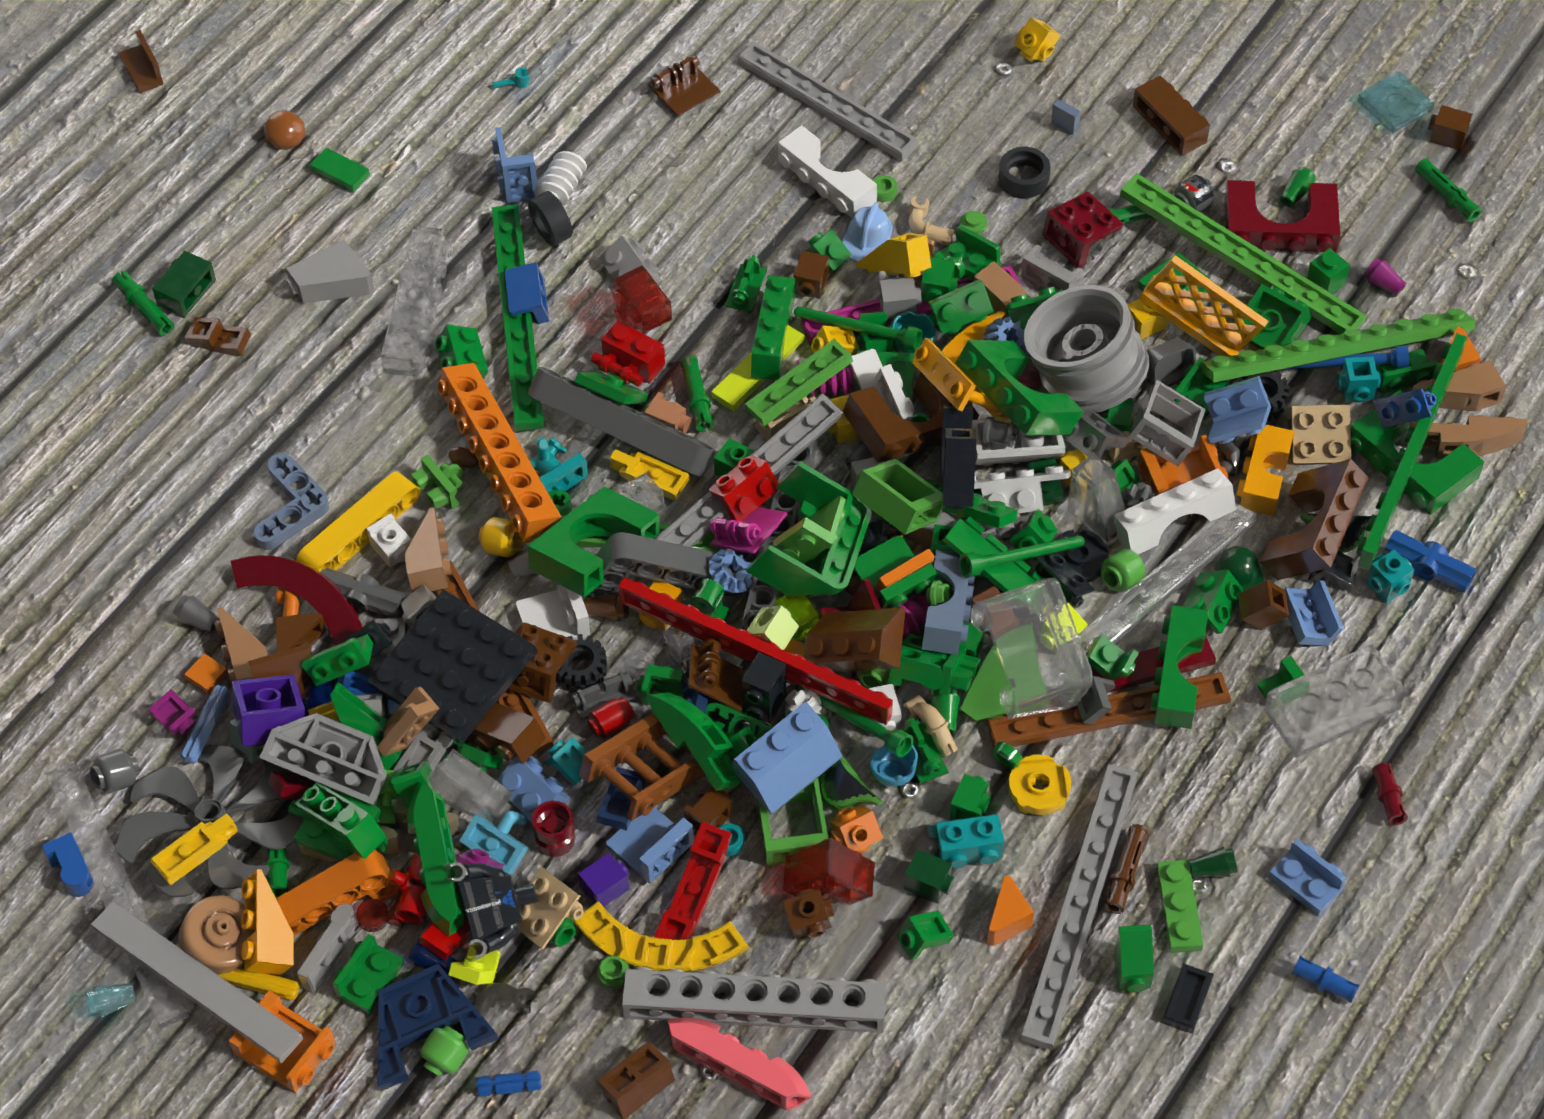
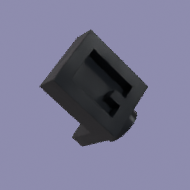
M1338 551L1331 568L1309 573L1308 581L1315 583L1324 577L1345 590H1349L1355 584L1359 562Z

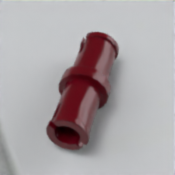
M1379 763L1372 768L1379 789L1377 791L1378 800L1384 805L1387 821L1390 825L1392 823L1393 825L1403 824L1408 820V816L1401 799L1403 796L1402 788L1396 783L1391 763Z

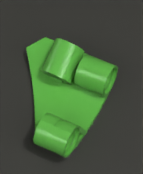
M1032 624L1015 628L1000 636L984 660L961 707V710L975 721L1017 714L1019 710L1049 703L1048 693L1037 661L1036 651L1039 648Z

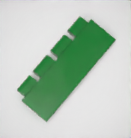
M970 516L965 521L959 519L942 540L960 556L971 552L985 556L1004 552L1008 549L990 533L984 539L981 534L985 529ZM1023 560L987 567L981 572L1033 617L1039 613L1051 596L1047 591L1051 584L1036 571L1031 576H1028L1026 573L1031 567Z

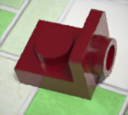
M272 771L268 782L280 798L289 801L295 800L296 802L314 785L309 778L289 772Z

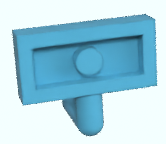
M508 811L504 814L498 826H496L481 815L475 814L459 841L470 849H480L487 852L490 858L504 864V872L513 875L528 847L509 835L508 832L513 824L524 826L528 818L522 813Z

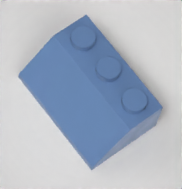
M805 701L734 759L731 769L769 814L772 815L840 760L842 754L827 725Z

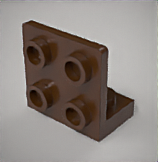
M524 622L516 630L515 634L535 645L538 652L508 688L549 703L554 697L556 673L576 649L577 641Z

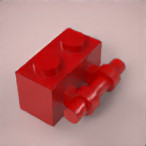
M618 320L601 339L603 355L595 352L591 357V362L598 365L599 370L605 373L611 372L623 379L624 383H632L638 387L643 381L650 384L665 366L664 344Z

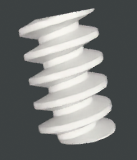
M569 151L558 152L535 188V196L537 197L546 191H550L563 206L574 192V188L582 178V173L586 171V162L575 153Z

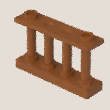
M652 713L584 754L579 776L587 783L598 776H604L631 800L627 818L633 821L641 815L649 814L656 805L696 781L705 773L694 758L682 764L657 742L661 737H668L659 719ZM686 746V747H681V748H683L688 754L691 755V752H690V749H689L688 746ZM640 750H648L672 772L663 778L660 777L638 758L635 753ZM619 763H626L644 778L650 786L640 792L613 767Z

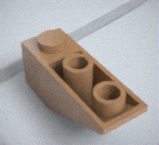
M1490 360L1480 364H1471L1467 368L1454 373L1439 408L1478 411L1499 404L1502 401L1506 384ZM1422 380L1413 385L1412 391L1423 388L1425 392L1428 384L1434 385L1436 380Z
M434 507L429 508L405 552L407 576L412 593L423 584L430 591L448 588L447 575H452L449 558H444V555H449L446 538H441V536L446 535L443 518L437 519Z
M222 607L217 608L220 620L214 622L219 639L225 637L227 643L221 645L225 662H232L233 668L228 670L231 684L232 681L253 679L248 661L268 656L266 646Z

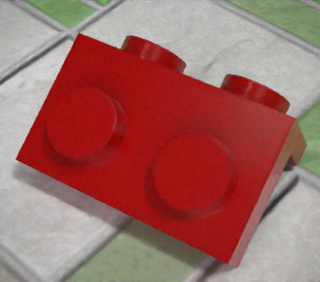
M750 455L740 460L738 465L728 474L721 476L709 491L711 495L721 500L732 520L743 521L778 491L776 489L778 481L766 460Z

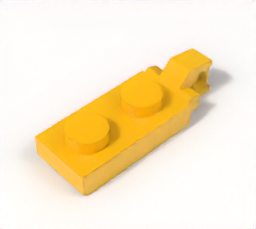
M615 449L609 458L610 467L618 471L620 476L673 501L677 500L689 481V474L639 451L637 454L631 453V455H627Z
M227 813L214 823L211 821L206 824L201 822L152 857L150 861L171 886L224 847L228 842L227 840L238 832V829Z

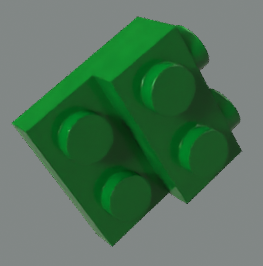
M1261 284L1247 306L1268 322L1249 343L1261 350L1270 345L1283 346L1291 344L1293 340L1298 339L1311 319L1308 305L1299 299L1293 301L1285 297V293L1275 286H1270L1269 288ZM1243 319L1245 325L1256 326L1248 319Z

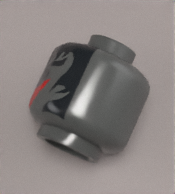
M1193 175L1176 186L1174 196L1201 212L1212 205L1214 201V186L1210 180L1199 175Z

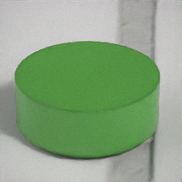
M881 175L872 180L877 184V201L888 202L896 197L897 182L894 178Z

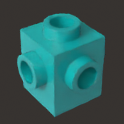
M1374 356L1345 358L1342 372L1337 375L1338 390H1343L1345 401L1363 402L1373 400L1376 388H1380L1381 378L1379 371L1376 370Z
M1394 549L1385 556L1381 554L1374 559L1366 584L1385 603H1388L1409 590L1412 585L1411 579L1414 568L1408 559L1402 557Z

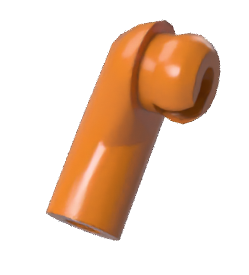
M278 588L275 600L279 604L284 603L283 616L298 615L299 600L297 595L289 590Z

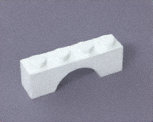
M802 125L778 142V159L780 163L797 174L801 181L808 183L816 189L820 196L827 198L835 204L840 212L846 213L853 218L858 209L872 206L874 202H877V184L860 170L836 172L824 167L819 162L820 139Z
M1217 468L1114 514L1118 541L1125 549H1130L1140 554L1158 546L1164 530L1181 516L1194 513L1201 514L1211 522L1236 511L1233 485Z

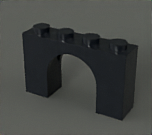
M943 399L940 446L943 506H948L954 510H963L966 507H973L977 438L976 429H972L973 404L968 401L963 411H959L948 399Z

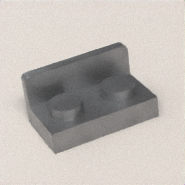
M1082 409L1084 413L1070 435H1062L1065 440L1093 461H1100L1105 449L1125 448L1130 439L1096 412Z

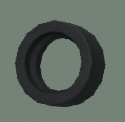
M1025 146L1008 150L1002 156L999 163V184L1005 192L1014 197L1032 198L1040 195L1047 188L1050 180V161L1043 152L1036 148ZM1026 165L1035 168L1040 174L1032 179H1019L1011 175L1009 170L1016 166Z
M546 191L529 200L528 208L531 218L542 238L550 246H556L572 237L573 230L570 219L561 202L552 192Z

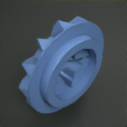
M721 549L710 559V575L714 581L722 585L724 590L740 593L747 590L753 583V576L746 572L751 562H745L743 554L736 555L733 549L727 552ZM730 564L733 566V570L738 571L735 575L732 573V569L728 568Z

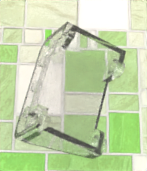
M1056 578L1041 579L975 603L970 611L971 623L980 632H990L1007 680L999 693V701L1001 706L1005 708L1008 719L1075 708L1092 684V671L1058 580Z

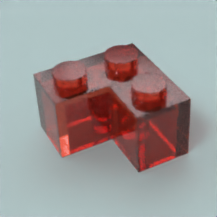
M643 265L613 279L614 291L612 296L616 304V309H614L616 320L635 330L640 329L643 334L672 320L671 301Z
M824 839L820 843L802 848L786 856L783 891L795 896L796 893L805 889H813L814 891L820 889L822 895L828 893L851 905L873 896L875 862L862 856L860 852L853 851L840 844L838 840Z

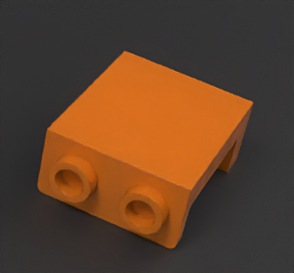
M1207 435L1200 436L1199 444L1193 446L1192 450L1178 467L1163 457L1154 455V452L1148 448L1140 449L1138 469L1144 483L1153 489V494L1159 495L1217 468L1228 479L1226 468L1220 466L1218 462L1216 446L1213 443L1210 444Z
M269 990L258 1004L301 1033L303 1040L282 1063L275 1060L237 1032L229 1039V1043L234 1055L296 1094L301 1086H306L311 1081L315 1068L319 1063L329 1058L335 1048L336 1041L331 1029L325 1027L322 1030L282 1005L280 996Z

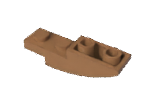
M1478 415L1468 416L1466 425L1433 423L1422 449H1435L1436 459H1443L1462 444L1466 445L1477 456L1494 453L1522 441L1527 426V419ZM1410 422L1409 428L1410 426L1416 428L1417 422Z

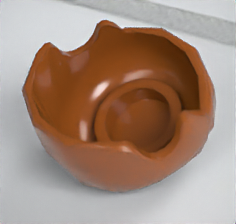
M287 110L276 111L271 114L264 124V140L266 143L270 142L276 149L293 148L299 145L305 136L303 121L296 114Z

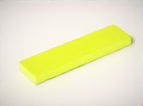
M787 325L783 362L804 342V334ZM752 352L711 391L713 399L733 412L766 380L751 378Z

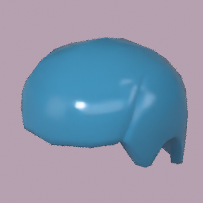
M884 743L879 749L875 748L872 753L870 772L875 780L886 787L902 786L908 783L915 775L918 753L913 745L906 756L898 757L889 752Z

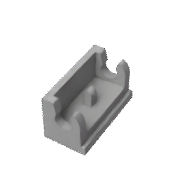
M1035 245L1023 257L1021 276L1045 289L1055 287V291H1064L1072 287L1081 286L1084 282V276L1081 275L1084 272L1083 269L1077 268L1072 273L1043 257V254L1040 253L1042 247L1039 245Z

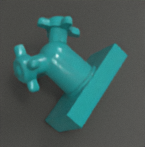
M543 437L537 439L538 455L529 460L534 469L541 474L540 480L548 493L553 490L566 491L588 477L587 462L580 453L561 464L555 457L558 453L565 454L567 449L562 447L554 437H551L549 440Z

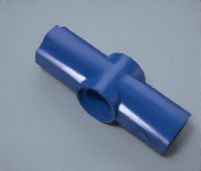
M1397 530L1393 531L1383 552L1388 554L1395 549L1402 557L1409 560L1417 577L1426 581L1440 580L1464 593L1470 586L1477 571L1476 568L1449 556L1447 549L1443 545L1434 541H1428L1424 544Z

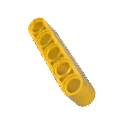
M400 472L391 473L304 546L298 553L296 561L304 563L319 572L322 569H326V567L337 571L369 543L367 528L389 514H392L395 520L399 518L418 500L420 488Z

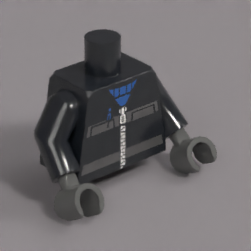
M454 862L446 864L444 868H453L455 876L454 878L445 879L447 883H459L473 940L465 944L463 949L470 946L476 950V956L468 959L470 962H475L485 954L505 947L519 931V922L524 920L521 907L538 902L534 884L515 888L512 876H507L503 869L484 863L461 864Z

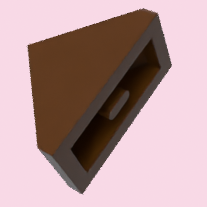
M320 613L276 617L277 653L308 644L309 648H311L327 632L323 615Z

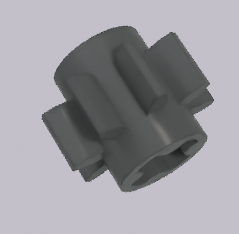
M1132 484L1131 489L1124 488L1120 500H1122L1120 507L1126 510L1157 496V494H1153V489L1147 484Z

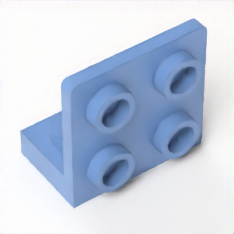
M501 127L495 128L496 138H491L494 155L499 154V156L494 157L497 175L502 174V176L497 177L500 193L505 192L507 203L535 198V188L538 184L534 155L528 154L506 158Z
M1260 376L1204 394L1205 402L1214 422L1208 436L1210 444L1216 442L1225 444L1234 440L1235 436L1245 433L1247 436H1251L1263 430L1271 405Z
M654 807L649 814L641 815L631 821L627 831L618 830L607 840L606 845L607 848L650 884L693 844V825L685 818H682L675 825Z

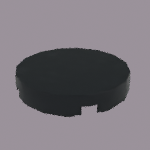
M1068 530L1057 536L1055 540L1082 536L1085 540L1082 547L1056 553L1062 556L1066 563L1077 573L1084 576L1087 582H1092L1101 577V565L1109 555L1107 545L1099 535L1089 530H1082V532Z

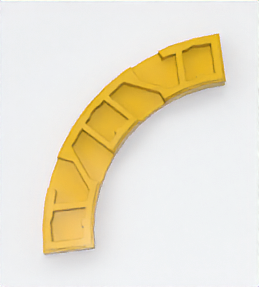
M599 901L584 911L580 919L573 920L596 946L610 956H617L625 960L628 965L636 968L647 967L653 971L680 969L689 973L721 965L750 949L731 921L709 933L692 937L691 939L672 940L645 936L634 932L613 918Z

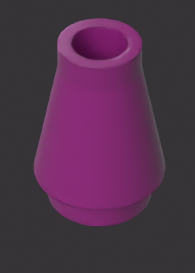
M1378 258L1370 264L1363 275L1368 279V283L1382 288L1395 296H1398L1407 284L1385 260L1381 261Z

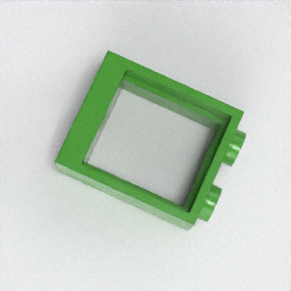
M896 458L871 468L863 469L855 479L856 486L852 495L904 534L937 522L945 507L943 506L942 492Z
M818 777L787 802L795 803L811 800L816 834L772 839L767 810L756 798L767 866L829 858V840Z

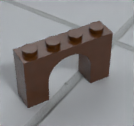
M922 372L919 374L913 392L931 418V420L926 422H910L898 417L889 409L874 386L849 394L842 412L878 463L889 459H897L911 452L918 453L924 448L936 444L941 445L943 399L947 398ZM973 407V420H978L980 415Z
M1352 459L1297 474L1289 496L1305 513L1318 510L1320 512L1303 529L1289 535L1269 539L1260 563L1277 580L1331 568L1369 478Z

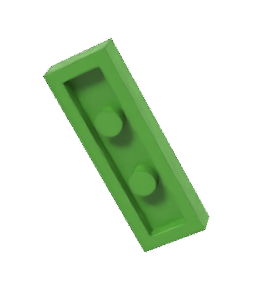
M1189 860L1157 862L1156 870L1170 953L1202 951L1203 941Z

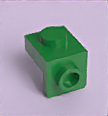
M832 229L824 235L818 232L807 242L810 247L805 250L829 256V274L852 256Z
M885 312L863 313L858 316L861 321L887 327V314ZM859 332V341L865 351L870 349L880 352L894 350L892 339Z
M1037 509L1029 516L1023 529L1011 537L1010 543L1018 549L1051 542L1058 529L1051 518L1045 516Z
M648 664L645 675H640L637 686V693H641L642 704L649 705L645 698L652 694V691L660 693L669 692L682 696L681 690L685 684L684 670H679L673 666L662 667Z

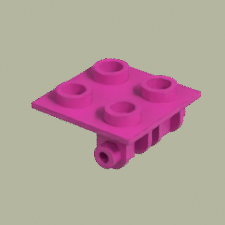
M758 507L743 521L732 519L728 521L717 517L710 522V530L715 535V539L710 545L755 554L788 514L784 511Z

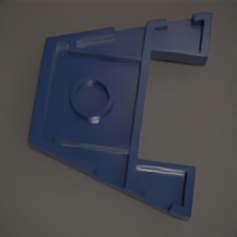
M439 964L379 990L378 1030L380 1031V1047L377 1048V1060L379 1061L377 1086L381 1091L409 1079L400 1049L428 1037L434 1028L443 1029L445 1025L451 1027L461 1023L467 1044L472 1051L499 1039L498 1034Z

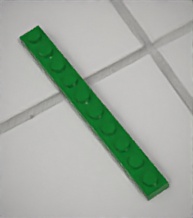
M519 204L491 207L515 430L517 432L543 429L542 404L527 394L537 371L531 312L511 316L507 297L505 270L525 265Z
M1456 333L1452 344L1447 342L1441 356V359L1445 361L1443 364H1437L1432 379L1436 380L1434 385L1428 384L1426 391L1434 393L1437 398V403L1430 409L1432 416L1415 420L1414 422H1417L1416 428L1410 426L1404 443L1408 444L1406 449L1401 448L1395 461V465L1399 466L1397 471H1390L1385 484L1386 487H1389L1388 492H1381L1376 505L1379 513L1378 515L1372 514L1366 528V531L1370 532L1368 538L1362 536L1356 551L1357 554L1361 555L1358 567L1370 570L1461 359L1467 336Z

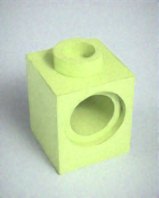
M782 606L762 607L747 631L754 637L765 642H773L780 649L784 650L799 625L793 620L791 613Z

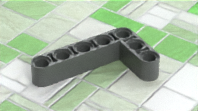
M621 532L613 534L596 555L603 559L604 582L586 597L617 592L620 582L624 577L628 578L629 575L699 590L703 579L713 580L709 572V561L716 553ZM731 564L728 566V568L732 569V573L734 575L738 572L733 570V566ZM725 590V594L723 596H738L744 593V591L740 593H732Z

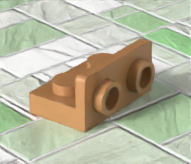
M422 687L415 688L384 725L385 732L383 736L385 738L377 746L384 757L406 749L440 709Z

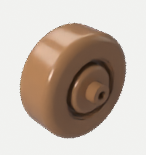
M211 896L198 901L189 909L180 926L178 936L180 949L217 975L231 973L240 967L243 968L245 966V960L241 957L243 942L256 931L243 929L241 926L242 914L246 910L245 904L227 896Z

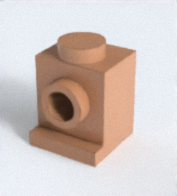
M660 392L656 394L645 411V415L683 433L687 432L691 424V417L686 415V408L676 402L665 400L663 393Z

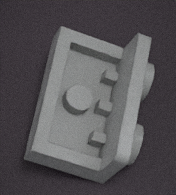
M621 236L598 258L624 294L631 298L649 280L657 284L662 280L656 273L659 270L656 264L651 259L644 257V248L635 239L631 242L624 236Z

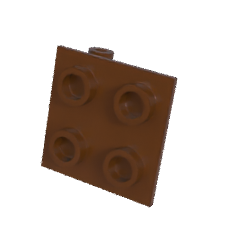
M689 55L680 64L676 62L673 64V67L669 66L663 72L654 74V78L647 83L651 90L677 116L721 92L697 67L700 65V61L696 55Z
M715 638L707 639L701 647L692 644L688 686L740 712L742 710V679L744 677V669L720 658L718 654L721 651V645Z

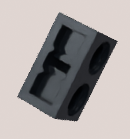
M758 652L742 679L743 712L758 720L771 723L786 697V663Z

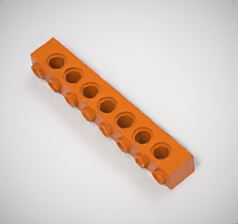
M469 363L443 367L441 379L437 382L439 395L444 397L450 415H454L460 433L465 435L471 453L476 455L481 471L486 473L492 491L497 493L501 501L503 511L507 512L512 520L514 531L519 533L524 543L532 542L549 530L552 525L560 521L561 515L476 365Z

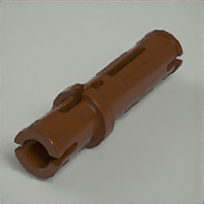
M1133 824L1129 826L1117 869L1111 874L1109 881L1111 887L1104 904L1105 909L1111 913L1121 914V912H1124L1128 894L1134 889L1136 882L1134 879L1135 872L1149 834L1148 829L1142 825Z

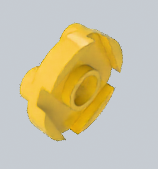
M1031 755L1019 761L1020 765L1017 768L1015 767L1014 770L1012 769L1008 785L1010 797L1016 803L1017 809L1024 814L1031 813L1035 815H1047L1062 810L1071 791V776L1067 768L1063 764L1061 767L1058 763L1054 762V758L1047 755ZM1036 780H1041L1042 784H1048V787L1038 790L1033 785H1035Z

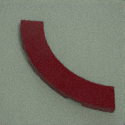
M256 555L231 560L237 589L243 590L256 586H276L299 595L314 607L318 613L323 615L324 622L331 633L335 646L362 628L356 611L343 596L339 587L318 570L304 563L277 556Z

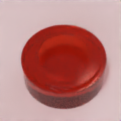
M368 899L358 906L356 917L359 926L363 930L377 932L387 925L389 912L383 901Z

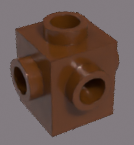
M805 889L796 893V897L783 901L795 939L803 936H808V938L818 937L825 934L826 929L832 928L829 918L835 916L830 898L823 899L820 889L816 891Z

